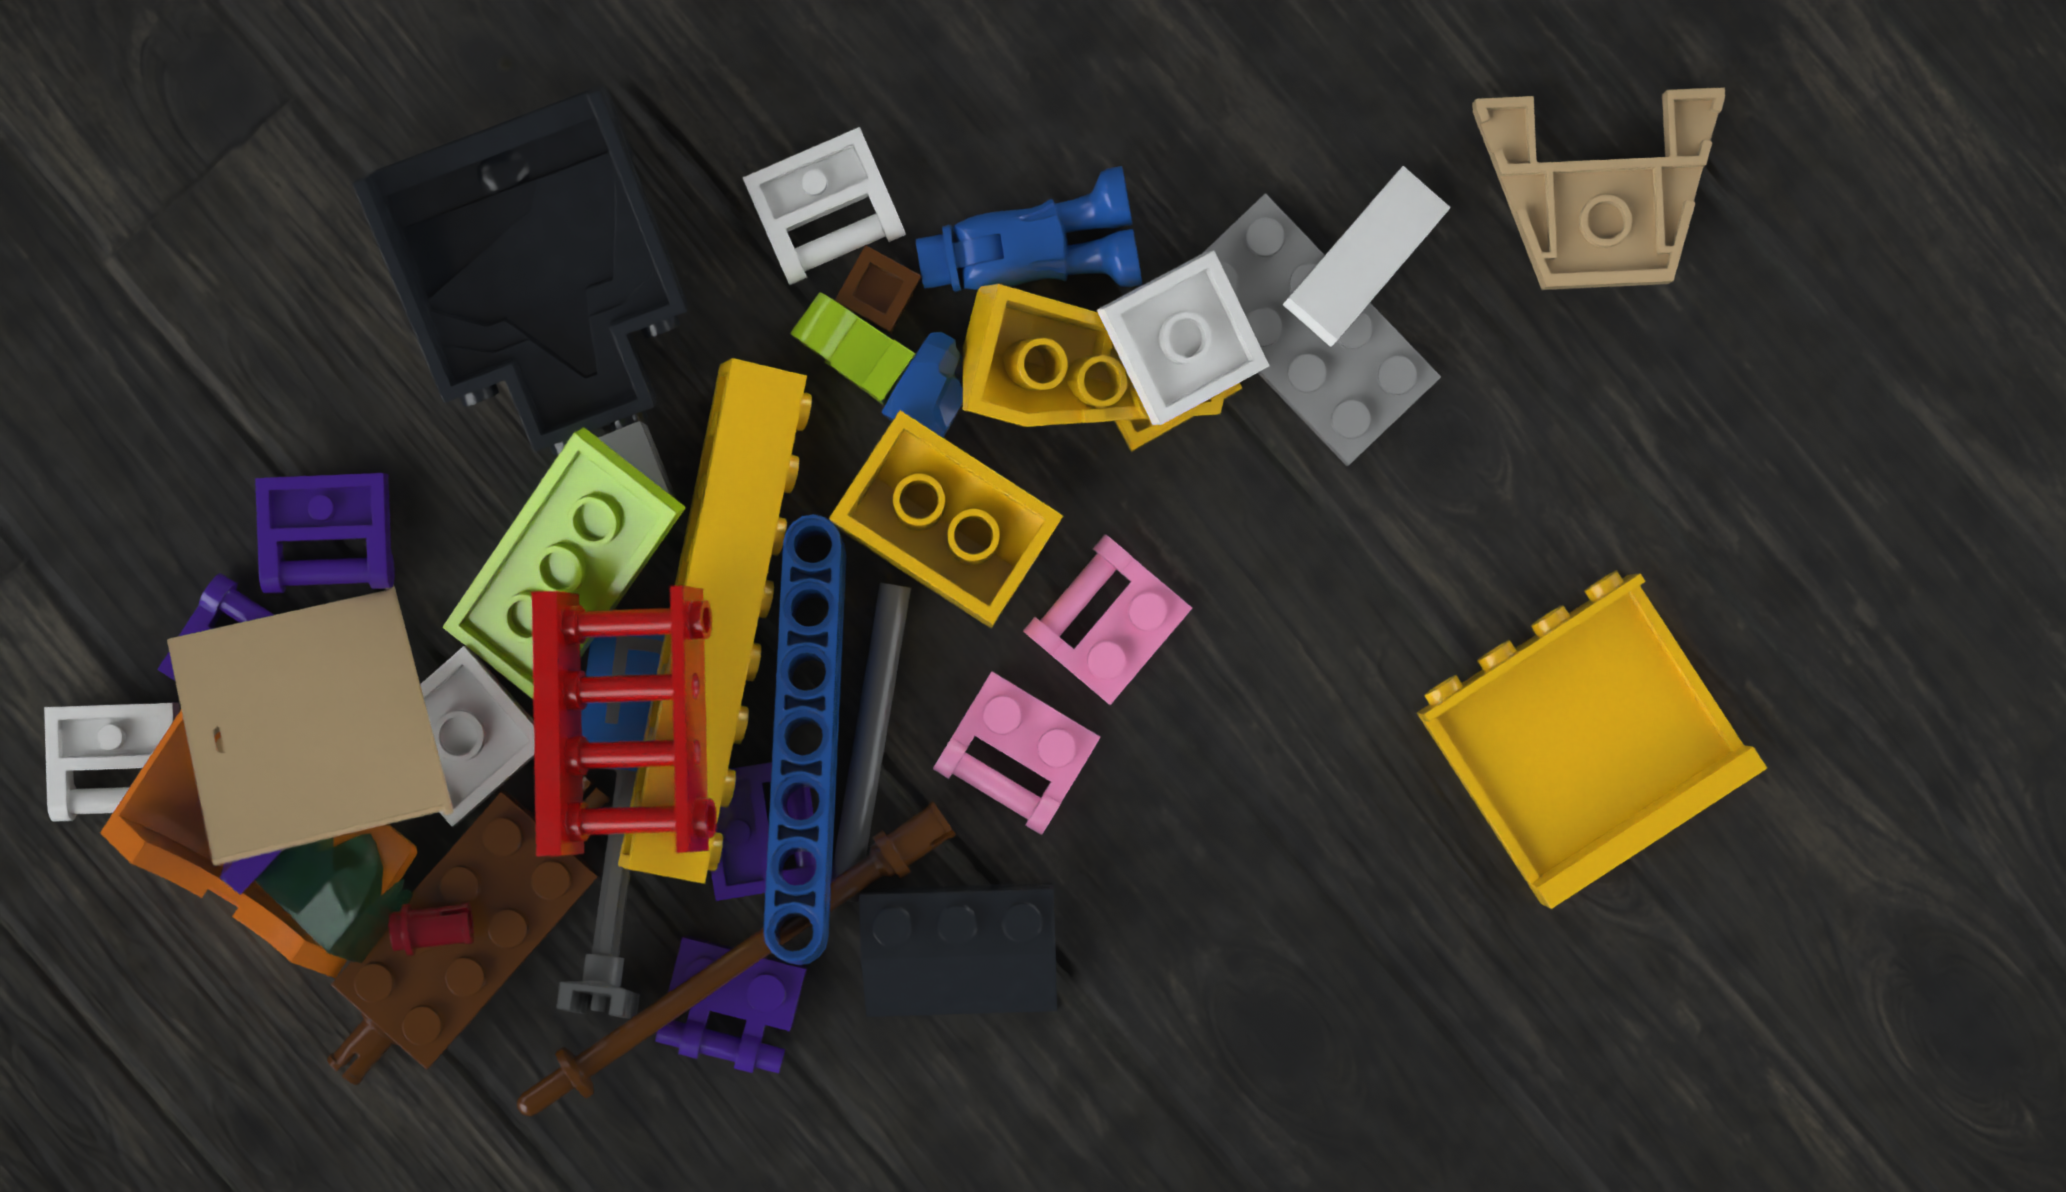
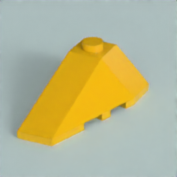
M1001 284L981 286L977 290L963 345V410L1023 427L1150 419L1098 312ZM1226 390L1177 417L1220 414Z

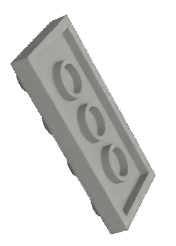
M1266 193L1203 252L1215 251L1268 361L1269 367L1258 372V374L1346 466L1350 465L1441 378L1371 303L1366 306L1331 347L1283 305L1325 255Z

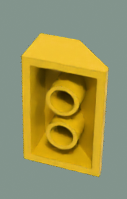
M900 410L833 511L829 520L847 536L989 628H992L1063 518V515Z

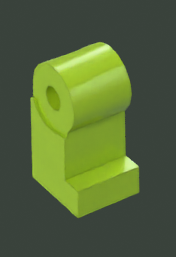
M821 292L818 293L790 332L799 342L825 360L824 363L884 406L916 355Z

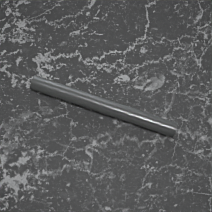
M880 583L831 880L861 861L867 855L911 588L885 583ZM860 892L848 901L859 902Z

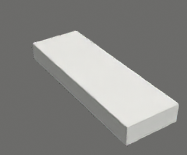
M1402 166L1283 305L1331 347L1451 207Z

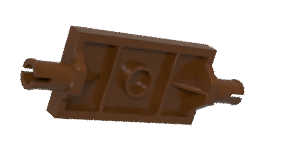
M588 774L583 775V796L597 782ZM600 786L599 788L596 787L584 802L589 805V808H602L605 803L612 799V796L605 788ZM506 790L501 791L395 911H401L403 904H411L414 910L470 902L474 921V943L418 948L414 956H407L405 950L393 951L388 919L331 983L333 988L362 1012L361 1014L364 1019L338 1049L327 1057L329 1065L337 1072L341 1067H345L357 1053V1059L343 1073L342 1077L351 1084L359 1085L366 1073L389 1047L395 1044L405 1050L426 1070L432 1067L601 874L579 854L536 856V814L525 808Z

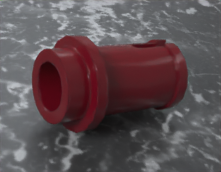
M470 902L414 910L411 904H403L401 911L390 912L389 934L393 951L405 950L407 956H414L418 948L474 943V921Z

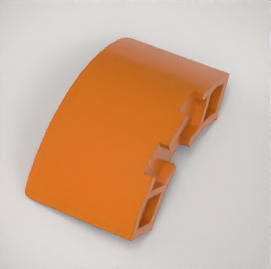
M180 710L100 832L131 864L159 875L203 898L207 890L212 891L238 907L232 916L267 941L291 963L333 978L338 976L417 854L416 846L391 825L376 826L283 849L244 892L239 895L220 878L224 863L214 865L212 861L182 710ZM220 732L215 735V742L221 738Z

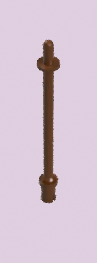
M933 801L928 804V807L886 835L882 830L874 835L872 838L875 843L870 846L869 855L831 880L830 912L882 876L892 878L898 875L902 879L911 873L908 866L947 839H952L956 836ZM802 916L792 917L787 920L780 932L782 945L812 925L810 920ZM764 927L577 1056L564 1046L557 1050L555 1055L561 1067L519 1096L517 1100L519 1112L525 1116H534L574 1088L586 1099L593 1095L595 1091L590 1077L771 954L772 952L765 942Z

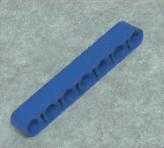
M818 515L802 516L792 522L786 530L783 541L764 936L770 951L780 959L796 965L808 964L820 957L827 946L830 920L846 549L834 523ZM820 535L832 541L831 551L822 561L809 563L799 558L800 546L807 538ZM816 597L828 603V614L820 624L807 627L796 622L797 608L803 601ZM811 660L825 665V678L817 688L804 691L793 686L792 678L798 665ZM803 724H814L822 729L823 738L819 748L808 755L793 753L790 750L789 744L793 731ZM804 787L816 790L819 794L820 803L815 814L805 820L790 818L787 814L786 804L792 792ZM804 851L811 853L816 859L817 865L813 878L804 885L794 886L788 884L783 874L786 860L796 852ZM792 917H807L813 925L812 941L801 951H787L780 940L782 926Z

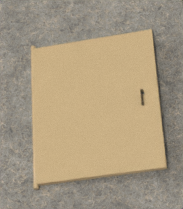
M394 585L392 588H385L386 590L167 639L214 865L443 811L444 815L453 813ZM220 732L221 738L215 742V735Z

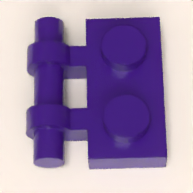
M687 935L683 936L668 993L733 949V947ZM766 956L693 1006L689 1011L686 1023L673 1020L657 1031L655 1042L678 1047L679 1055L698 1059L701 1053L735 1062L734 1069L752 1074L755 1068L779 1074L786 1049L762 1043L765 1028L767 1025L787 1031L792 1029L807 966L796 965ZM711 1011L746 1020L742 1038L707 1029Z

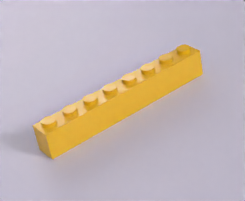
M734 358L720 364L675 582V586L683 585L703 589V600L709 602L712 610V633L709 639L704 640L708 798L713 799L716 806L717 821L720 807L727 808L729 806L735 788L736 772L733 769H728L733 743L741 744L747 728L749 711L747 706L741 705L746 680L753 681L759 668L761 644L754 643L758 617H767L773 599L774 582L766 580L771 555H779L786 533V519L779 517L783 493L792 492L798 475L799 457L791 455L796 430L803 431L805 429L812 403L811 394L804 393L806 375ZM665 634L657 674H672L671 634ZM673 700L651 701L643 741L673 740ZM674 766L638 767L630 807L675 806ZM675 832L624 834L618 866L629 870L705 884L707 870L715 871L719 864L723 846L722 833L715 832L714 837L709 838V851L676 853Z

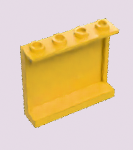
M1616 570L1601 578L1584 590L1590 599L1589 601L1570 613L1567 612L1564 605L1547 613L1531 625L1536 633L1535 636L1516 648L1508 640L1490 650L1477 660L1483 670L1461 683L1457 675L1441 682L1424 695L1429 705L1416 712L1539 902L1550 909L1767 769L1755 748L1745 746L1642 590L1640 585L1646 581L1641 574H1631L1621 578Z

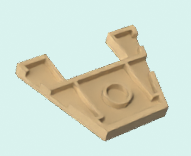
M1725 87L1667 90L1662 94L1665 157L1539 163L1536 159L1533 96L1476 99L1472 103L1474 117L1542 290L1669 284L1674 281L1696 203L1694 198L1701 173L1710 153L1712 145L1710 141L1715 123L1724 103Z

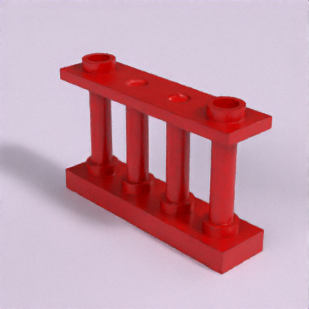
M683 585L670 586L671 608L585 611L584 607L579 605V594L562 591L531 592L536 856L584 854V841H587L591 834L675 832L676 853L709 851V838H713L716 832L717 812L713 799L708 798L704 640L709 639L711 636L713 620L711 606L707 600H703V589ZM671 634L672 674L587 677L585 672L581 670L580 644L585 642L586 637ZM673 700V740L588 742L586 737L582 736L581 710L586 708L587 703ZM674 766L675 806L589 808V805L583 802V775H586L589 769Z

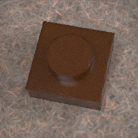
M865 245L835 301L852 313L892 334L922 277Z

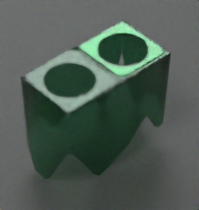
M370 833L361 834L333 847L334 837L283 849L259 874L255 881L287 913L292 915L291 917L327 953L352 962L362 963L389 929L390 912L401 911L402 905L410 902L413 893L409 889L401 891L404 879L395 883L381 895L383 865L376 842Z

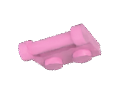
M1105 534L1093 548L1097 553L1043 618L1039 620L1034 617L1023 632L1111 705L1190 612L1192 607ZM1116 570L1119 571L1130 581L1129 585L1073 649L1060 638L1061 634Z
M991 671L933 767V770L948 779L952 774L1028 819L1025 826L1042 835L1101 737ZM975 736L1051 781L1042 797L1037 796L966 753L965 751Z

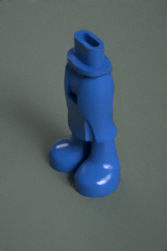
M1113 167L1102 171L1093 191L1082 197L1056 204L1053 199H1049L1045 203L1032 208L979 214L955 224L954 228L951 225L943 226V234L916 239L924 289L952 284L954 292L962 291L963 289L978 290L981 286L994 284L1012 287L1042 279L1067 281L1069 275L1106 274L1120 287L1142 285L1133 229L1118 231L1100 239L1068 245L1066 233L1133 225L1123 167Z

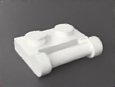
M860 127L743 177L789 285L807 278L805 271L883 237H887L888 242L906 235ZM864 198H870L876 212L875 214L794 248L788 231Z
M179 703L44 707L47 807L51 821H73L77 814L113 813L130 787L76 789L73 770L143 768L180 712Z

